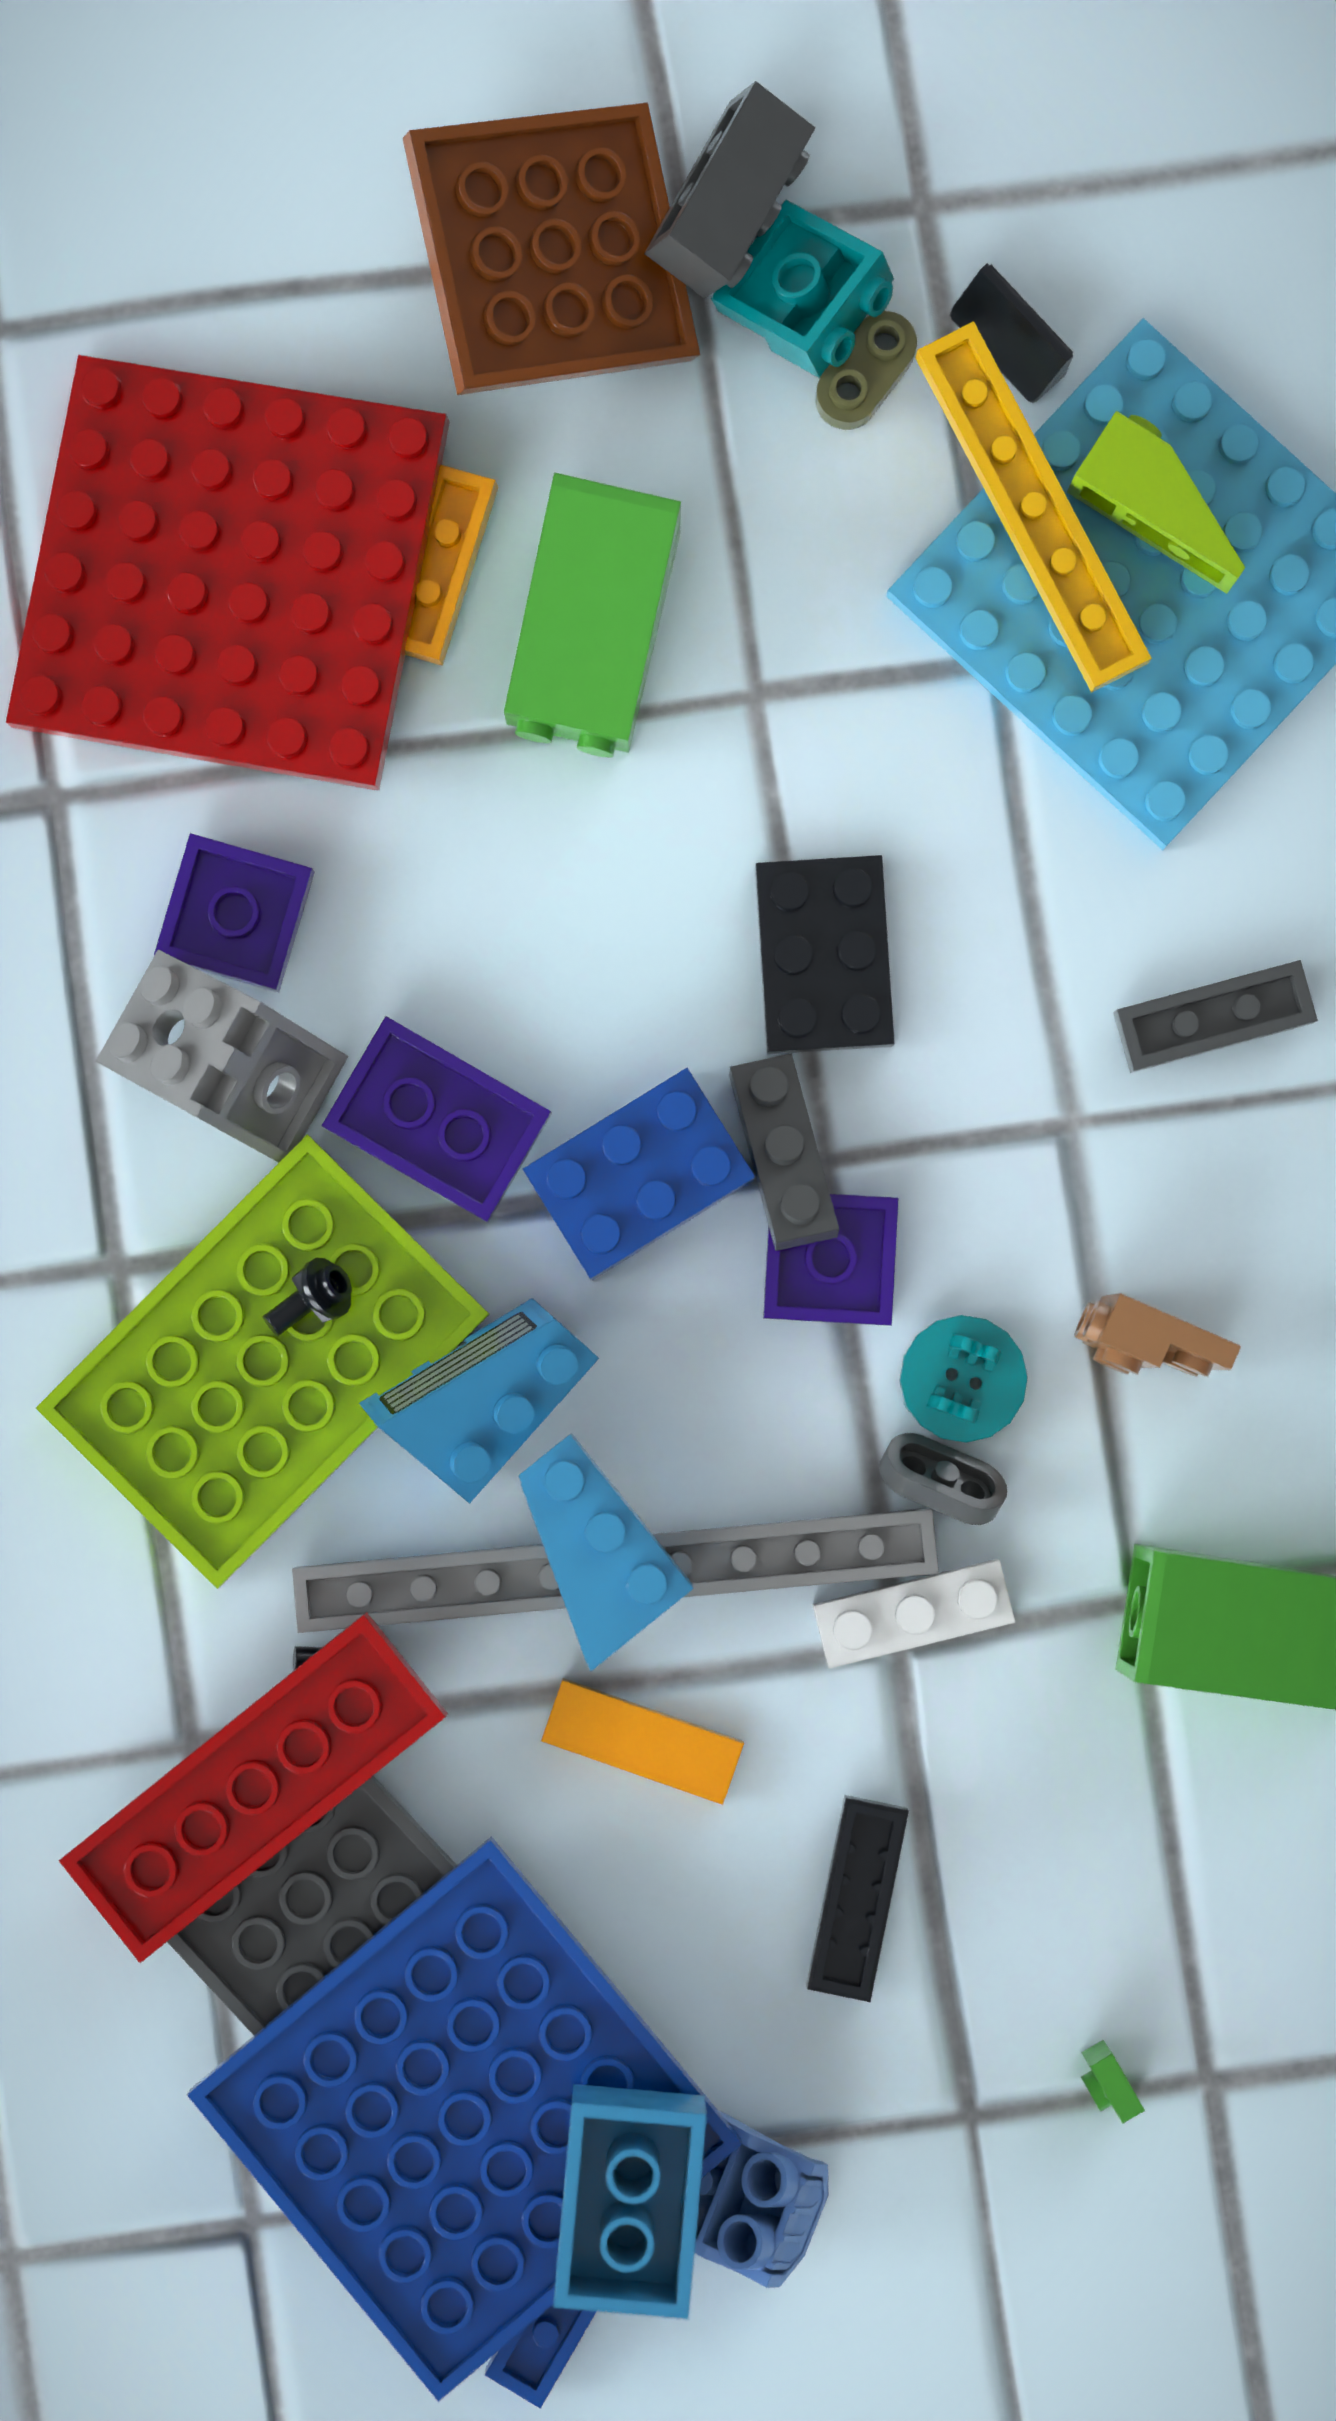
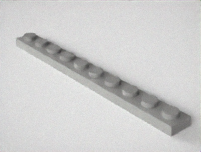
M931 1508L653 1534L693 1584V1590L684 1597L939 1574L933 1509ZM543 1544L292 1568L298 1633L346 1629L366 1612L379 1626L566 1608Z

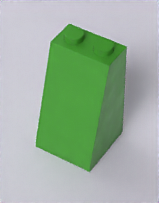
M554 472L504 708L506 724L516 727L515 734L517 736L539 743H552L553 736L578 741L576 747L578 750L600 757L611 758L614 756L615 750L629 753L680 538L681 501Z
M1134 1544L1115 1670L1137 1683L1336 1710V1576Z

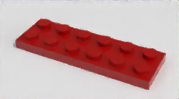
M366 1612L64 1855L59 1862L137 1961L141 1963L442 1721L448 1713Z

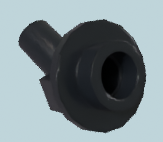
M316 1257L307 1262L292 1278L297 1291L262 1317L276 1336L281 1335L311 1311L323 1323L337 1319L348 1313L351 1306L352 1286L346 1272L338 1265L325 1258Z

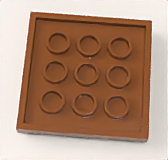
M648 102L409 130L402 138L457 395L692 361L700 355L686 285L644 254L670 208Z

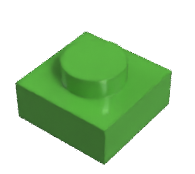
M1104 2040L1081 2052L1091 2071L1081 2076V2079L1100 2112L1112 2106L1123 2124L1145 2111Z

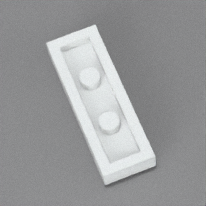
M999 1559L812 1604L829 1669L1015 1623Z

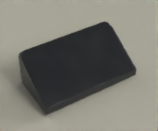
M987 263L979 270L950 313L951 319L959 328L973 321L975 322L1000 372L1027 401L1031 403L1038 401L1066 375L1074 356L1073 351L992 264L989 265Z

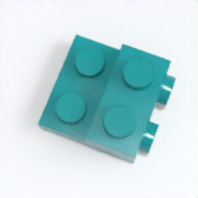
M785 200L772 226L763 236H757L747 252L753 256V261L743 278L733 288L725 285L717 290L711 297V300L718 312L764 337L772 352L820 378L830 364L834 367H839L849 358L855 345L854 332L867 315L877 317L887 308L893 294L892 282L894 277L882 251L794 203Z

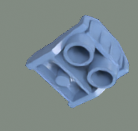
M719 2111L739 2135L742 2145L701 2179L694 2253L704 2259L731 2269L766 2288H778L805 2257L829 2195L828 2164L811 2159L783 2146L730 2115Z

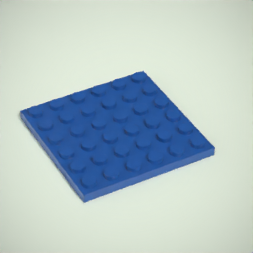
M492 1836L193 2086L187 2094L193 2104L438 2402L554 2304L573 2084L705 2096L707 2116L701 2179L742 2145L741 2138Z

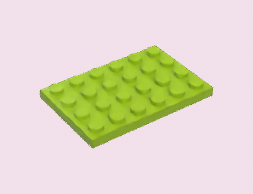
M307 1134L76 1366L36 1409L218 1589L377 1430L378 1426L359 1403L375 1393L380 1396L413 1375L411 1371L427 1361L432 1364L457 1349L464 1339L490 1313ZM316 1257L325 1258L346 1272L351 1282L352 1293L351 1306L348 1313L323 1323L311 1311L279 1336H276L264 1321L263 1315L297 1291L292 1278L307 1262Z

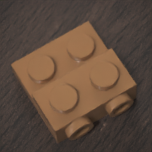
M1121 1293L1102 1296L1096 1304L1089 1302L1081 1315L1074 1337L1082 1340V1343L1097 1349L1093 1357L1094 1361L1127 1375L1129 1372L1138 1375L1141 1368H1160L1163 1362L1189 1375L1197 1377L1200 1374L1208 1377L1211 1370H1231L1241 1348L1238 1344Z

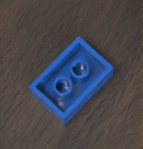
M688 1067L523 1168L524 1173L591 1281L734 1194L755 1179V1175Z

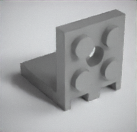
M158 949L99 1053L96 1062L279 1163L303 1139L349 1056L262 1002ZM184 1019V1029L181 1036L174 1043L168 1044L172 1028L176 1023ZM279 1075L274 1091L267 1096L271 1082Z

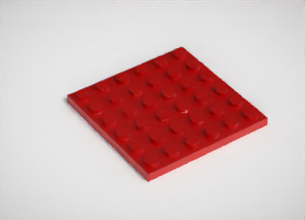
M78 355L6 723L16 729L379 791L406 654L405 646L407 638H409L414 612L416 589L420 580L428 539L429 522L450 424L447 414Z

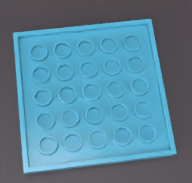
M1142 318L1035 432L1034 436L1152 658L1150 662L1091 693L984 488L888 589L886 597L1163 850L1336 664V493L1149 322ZM1116 411L1127 418L1130 415L1140 416L1159 429L1162 434L1161 439L1172 446L1233 546L1245 569L1227 594L1067 493L1074 475Z

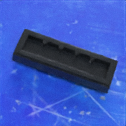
M844 1795L806 1982L808 1990L871 2002L909 1813L908 1808Z

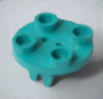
M959 1315L937 1320L915 1336L903 1356L899 1382L904 1406L921 1427L941 1439L968 1443L992 1437L1012 1422L1024 1402L1028 1375L1023 1354L1008 1332L987 1319ZM949 1368L957 1371V1377L952 1381L946 1377V1371ZM973 1377H977L981 1381V1386L976 1390L970 1386V1380Z

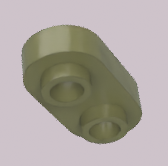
M883 311L877 317L870 315L866 317L854 332L855 345L846 362L839 367H834L830 364L821 375L817 384L815 401L820 416L829 425L842 430H851L866 424L911 366L916 352L917 337L911 323L902 315L891 311ZM880 334H889L895 338L897 346L891 350H882L875 344L874 339ZM851 383L858 388L860 394L853 400H845L838 395L836 389L841 384Z

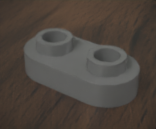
M905 1433L893 1438L879 1464L883 1481L895 1493L967 1524L982 1525L992 1521L1007 1497L1005 1480L994 1467L919 1434Z

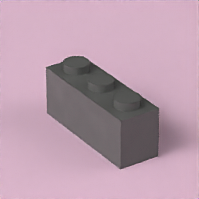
M757 81L752 83L728 103L644 254L704 299L725 285L730 288L736 286L753 261V256L747 251L755 236H763L780 213L782 205L775 200L784 185L790 186L806 166L810 155L804 151V148L816 127Z

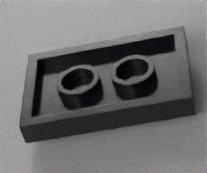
M882 855L756 863L755 876L767 1054L893 1047L894 1029Z

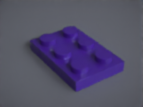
M385 1016L321 1126L488 1223L552 1112Z

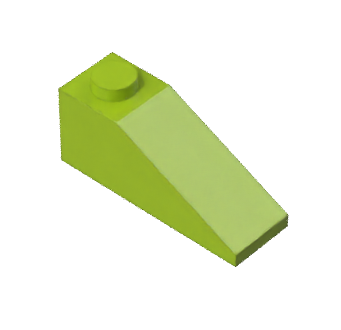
M1116 411L1074 475L1067 493L1227 594L1245 569L1233 546L1172 446L1161 439L1162 434L1159 429L1140 416L1130 415L1127 418Z

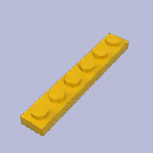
M973 321L918 349L915 359L1091 693L1147 665L1152 658L975 322Z

